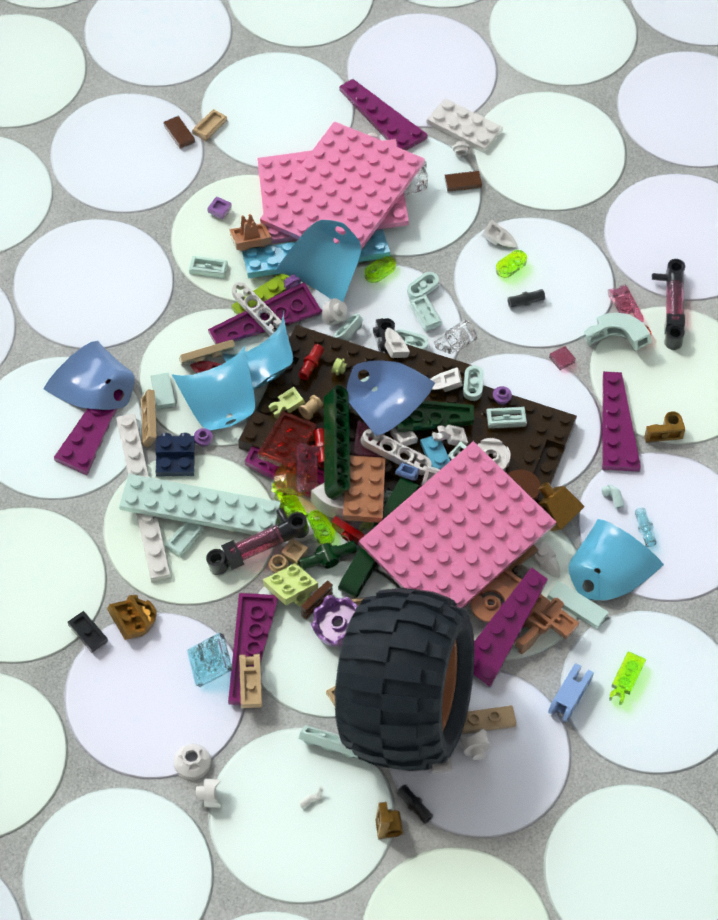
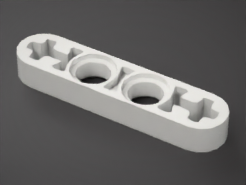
M237 282L233 285V298L271 336L274 333V327L278 328L282 321L245 283ZM237 289H243V294L240 292L237 294ZM250 300H254L258 305L251 308L247 303ZM262 313H267L270 318L264 321L259 316Z
M371 429L365 430L361 437V444L365 448L398 465L405 463L419 468V475H424L427 466L432 465L431 460L427 456L383 434L375 436ZM382 445H390L392 447V451L384 450ZM406 453L409 456V460L402 459L400 454Z

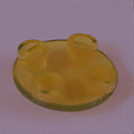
M297 462L283 464L276 470L274 475L276 490L288 495H305L313 481L310 469Z

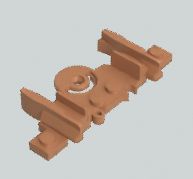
M504 570L471 600L473 614L479 620L489 623L501 607V602L494 595H488L484 598L481 595L487 592H494L499 594L505 602L522 579L510 570ZM542 594L539 596L522 627H528L529 630L515 641V647L519 648L518 652L520 654L530 649L539 636L543 633L545 634L550 628L564 639H567L576 630L579 622L562 610L564 607L563 601L559 598H554L550 602ZM494 601L495 604L491 606L487 602Z

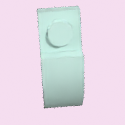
M608 313L596 317L597 325L590 326L587 330L583 331L588 346L611 335H619L626 338L635 351L652 343L651 334L647 327L639 319L625 313Z

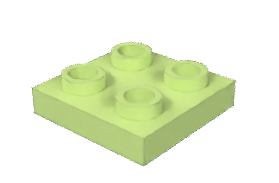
M296 563L263 579V586L285 605L294 602L297 606H301L310 597V593L319 588L318 582Z

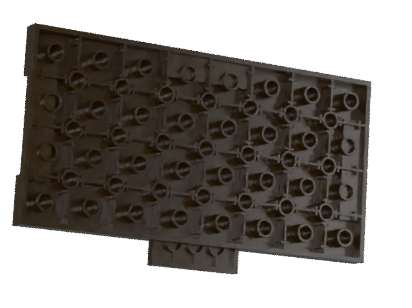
M296 325L289 338L293 362L279 377L269 382L256 410L250 416L238 443L239 449L248 452L251 447H255L324 471V467L319 466L318 456L314 448L316 445L314 431L320 428L324 429V408L315 412L313 418L307 420L301 415L298 408L291 413L285 410L281 417L276 418L274 412L278 409L271 412L268 406L273 402H279L278 396L292 387L297 390L305 404L312 395H316L323 402L324 406V396L336 385H342L347 389L349 377L354 366L368 361L398 362L418 371L429 379L440 373L458 368L462 387L447 392L444 389L431 390L424 401L474 405L473 425L456 426L464 428L468 440L466 446L473 441L479 444L481 440L486 438H495L502 441V444L509 448L511 454L510 463L505 472L507 474L514 470L532 472L537 476L540 486L546 482L550 485L552 484L576 425L577 415L512 395L508 403L498 404L493 398L494 388L484 385L480 399L470 401L463 395L465 370L472 366L470 364L406 344L410 351L408 357L391 358L389 354ZM315 344L322 346L324 352L318 361L317 368L313 369L308 380H302L299 378L298 373L304 364L305 357L310 354ZM337 358L341 360L344 358V363L347 364V367L343 374L340 373L337 376L336 373L331 372ZM361 370L358 373L359 380L369 376L367 370ZM525 407L526 426L488 428L487 409ZM349 412L350 456L385 458L361 444V437L364 431L370 428L359 415ZM438 428L413 431L418 438L417 443L407 447L425 455L420 445V440L433 436V432L439 433ZM389 431L383 434L394 440ZM447 439L442 440L443 446L449 455L456 445L448 444ZM382 445L384 450L392 451V447L390 445ZM406 453L400 454L402 459L409 460V456ZM489 454V457H490L491 459L496 458V457H493V454ZM385 458L384 492L388 490L393 491L402 477L395 474L400 465ZM418 474L416 481H410L419 484L421 487L424 475ZM541 492L539 493L538 498L535 500L536 503H538L544 497Z

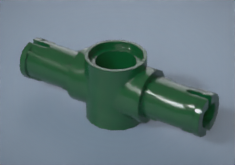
M354 541L339 546L324 543L316 549L313 555L299 559L298 564L303 570L315 566H323L325 569L335 567L343 556L357 552V547Z

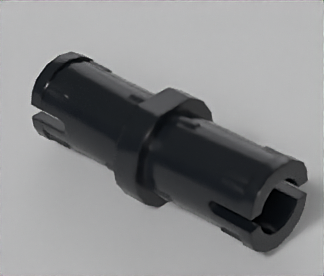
M543 289L510 296L507 299L509 308L520 305L528 306L530 303L545 300V292Z
M406 784L398 789L397 794L408 805L409 811H413L424 824L433 818V814L422 803L423 800L417 797Z

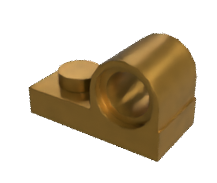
M671 411L665 415L663 425L652 424L646 426L645 442L683 439L685 425L682 416L678 412Z
M379 802L375 817L378 839L402 835L403 827L400 811L388 809L387 802Z

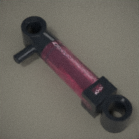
M677 258L671 259L668 262L666 274L652 273L651 276L652 280L666 281V319L664 323V334L666 335L664 344L671 350H677L682 346L685 334L684 271L686 266L681 259Z
M278 508L276 513L281 523L237 543L234 540L221 545L222 550L212 549L206 555V561L210 571L215 575H222L228 570L229 565L231 570L244 565V560L288 540L304 538L309 533L306 516L301 512H295L287 517L284 509Z

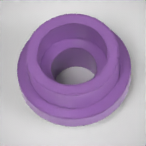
M296 275L289 276L283 282L285 284L284 288L289 290L299 285L301 279Z
M499 386L494 389L493 398L498 404H506L511 400L512 392L505 386Z
M206 428L198 429L194 433L195 443L201 447L208 446L213 439L212 432Z

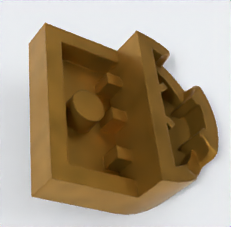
M128 595L127 600L109 604L107 608L124 640L147 634L157 616L155 606L149 600L145 602L138 599V595Z

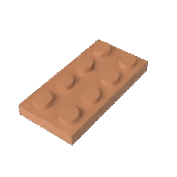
M350 456V488L344 493L343 520L376 523L382 521L385 458Z

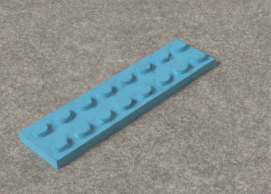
M383 229L374 232L361 250L358 262L390 258V250ZM296 242L250 248L242 251L247 277L255 278L282 274L275 272V270Z

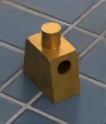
M546 482L539 487L544 497L537 504L556 521V525L550 531L564 528L585 507L565 486L552 488Z

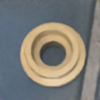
M274 555L269 560V569L273 573L288 567V560L283 555Z

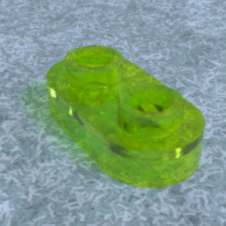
M522 250L512 251L497 262L496 274L502 278L512 276L525 267L527 264V254Z
M385 256L367 266L364 273L366 281L377 283L396 270L395 258Z
M319 510L311 511L307 515V519L314 532L315 539L321 545L324 543L332 544L335 540V530L327 516Z

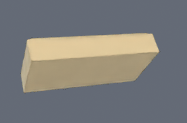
M215 109L211 110L192 129V134L207 141L227 121V116Z

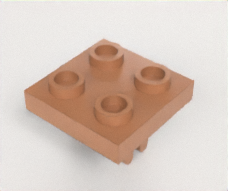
M248 214V219L242 215L240 227L229 229L230 237L237 250L245 251L252 247H265L268 244H272V238L267 227L264 224H256L252 214Z

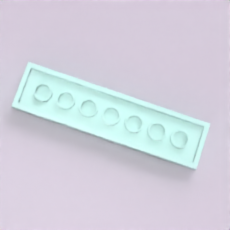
M128 474L119 505V510L262 537L272 531V528L275 529L278 518L276 511L280 508L279 501Z

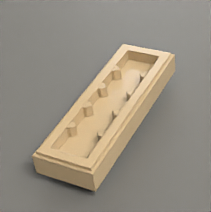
M234 340L181 354L179 357L180 365L192 361H205V357L212 356V358L220 357L223 355V352L235 348Z
M513 705L468 711L462 734L479 732L481 729L489 731L516 727L517 723Z

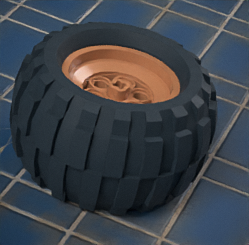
M394 588L380 590L376 593V596L365 597L360 605L357 606L344 635L335 685V717L339 737L342 744L347 749L352 750L355 756H358L357 759L379 767L404 771H421L431 769L432 764L445 763L451 757L462 735L468 713L475 659L474 633L469 614L463 608L457 607L455 600L432 591Z

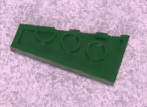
M423 401L405 420L397 425V433L437 429L438 426L446 427L447 425H473L474 405Z

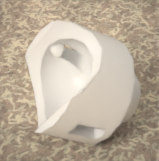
M333 298L324 303L322 320L326 325L334 326L346 319L347 306L344 302Z
M481 729L470 737H460L463 752L466 756H472L473 760H481L486 757L485 752L491 747L486 730Z
M205 779L204 786H196V800L204 801V808H221L215 797V791L219 783H221V779Z

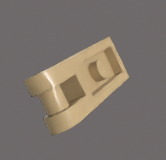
M254 654L251 657L239 655L241 708L262 707L260 654Z

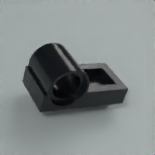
M389 318L376 319L373 334L379 340L377 342L379 352L389 354L385 347V332L387 328L395 331V322Z

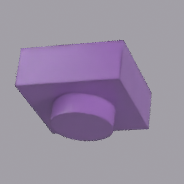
M216 196L208 206L207 213L223 219L232 208V203Z

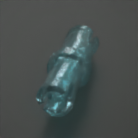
M638 508L635 510V516L639 525L638 531L642 533L646 547L655 546L657 540L653 532V523L650 522L646 509Z

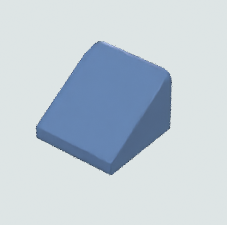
M401 463L395 474L416 481L420 469Z

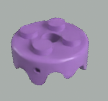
M333 595L326 596L323 603L315 608L313 612L314 619L311 627L317 637L326 645L333 647L342 646L347 626L357 605L348 597L336 598ZM342 619V625L335 627L334 622Z

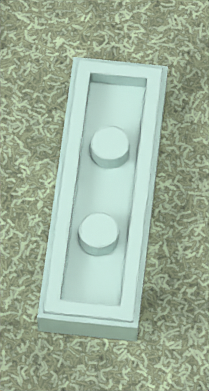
M560 581L556 583L547 596L551 601L554 598H559L564 602V609L598 629L609 613Z

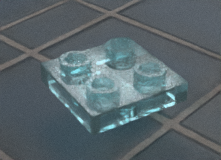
M220 632L187 650L195 685L198 687H202L233 670L224 634Z

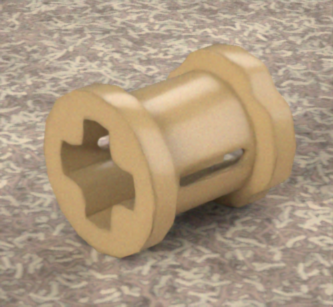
M312 395L310 400L306 404L300 405L298 409L305 419L310 420L313 418V414L318 410H322L324 406L320 398Z

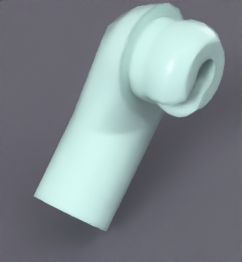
M613 485L602 487V495L613 498L616 509L624 507L622 494L618 488Z

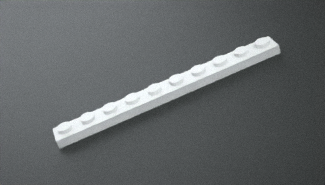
M135 413L116 417L128 474L149 477ZM136 513L150 580L154 582L169 579L170 572L158 517Z

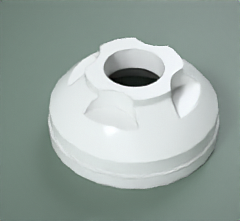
M197 743L183 745L174 755L173 765L175 772L186 780H198L204 777L211 767V757L208 750ZM190 752L198 755V758L193 762H189L185 758Z

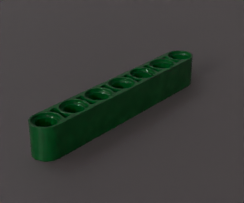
M336 385L324 396V490L327 497L331 500H337L350 488L349 395L347 389L342 385Z
M401 477L383 507L382 520L416 492L420 485ZM375 522V523L373 524L372 528L370 529V531H371L375 526H377L379 523H376V522ZM362 547L359 548L338 586L339 591L355 599L360 595L378 564Z

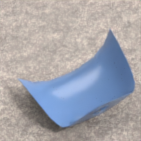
M92 341L72 354L54 372L43 389L53 396L81 408L111 410L123 408L129 403L135 378L132 371L112 356L99 341ZM107 379H111L110 383H105ZM117 389H121L124 392V398L121 401L114 399L113 395Z
M362 362L354 366L347 385L349 403L372 430L374 435L377 436L388 432L405 420L429 395L435 382L418 371L398 362ZM361 370L369 372V379L365 382L360 381L358 378V373ZM375 386H377V391H372V389Z

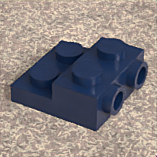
M186 432L181 433L180 436H172L170 433H162L160 436H157L156 477L194 476L195 437Z

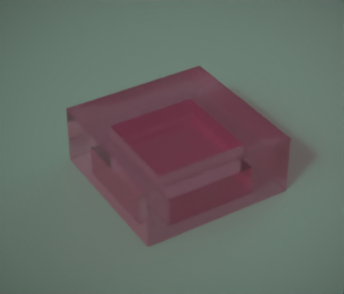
M566 346L550 353L549 356L559 370L572 365L576 359Z

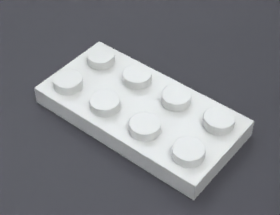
M444 98L426 119V124L459 141L466 142L483 153L487 151L503 131V126L447 98Z

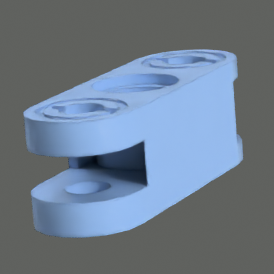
M577 663L572 667L548 710V713L551 715L555 711L564 714L562 719L564 722H567L594 676L593 671L587 670L581 682L576 681L581 670V665Z

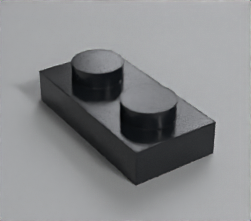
M84 610L67 622L68 626L91 653L108 642V638Z

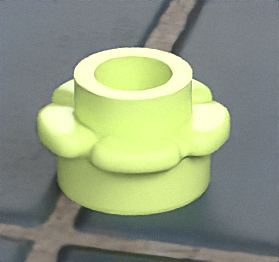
M337 358L331 372L336 373L337 376L340 373L343 374L347 367V364L344 363L345 359Z

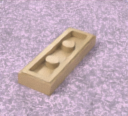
M148 389L141 398L142 445L144 447H150L157 438L155 390Z

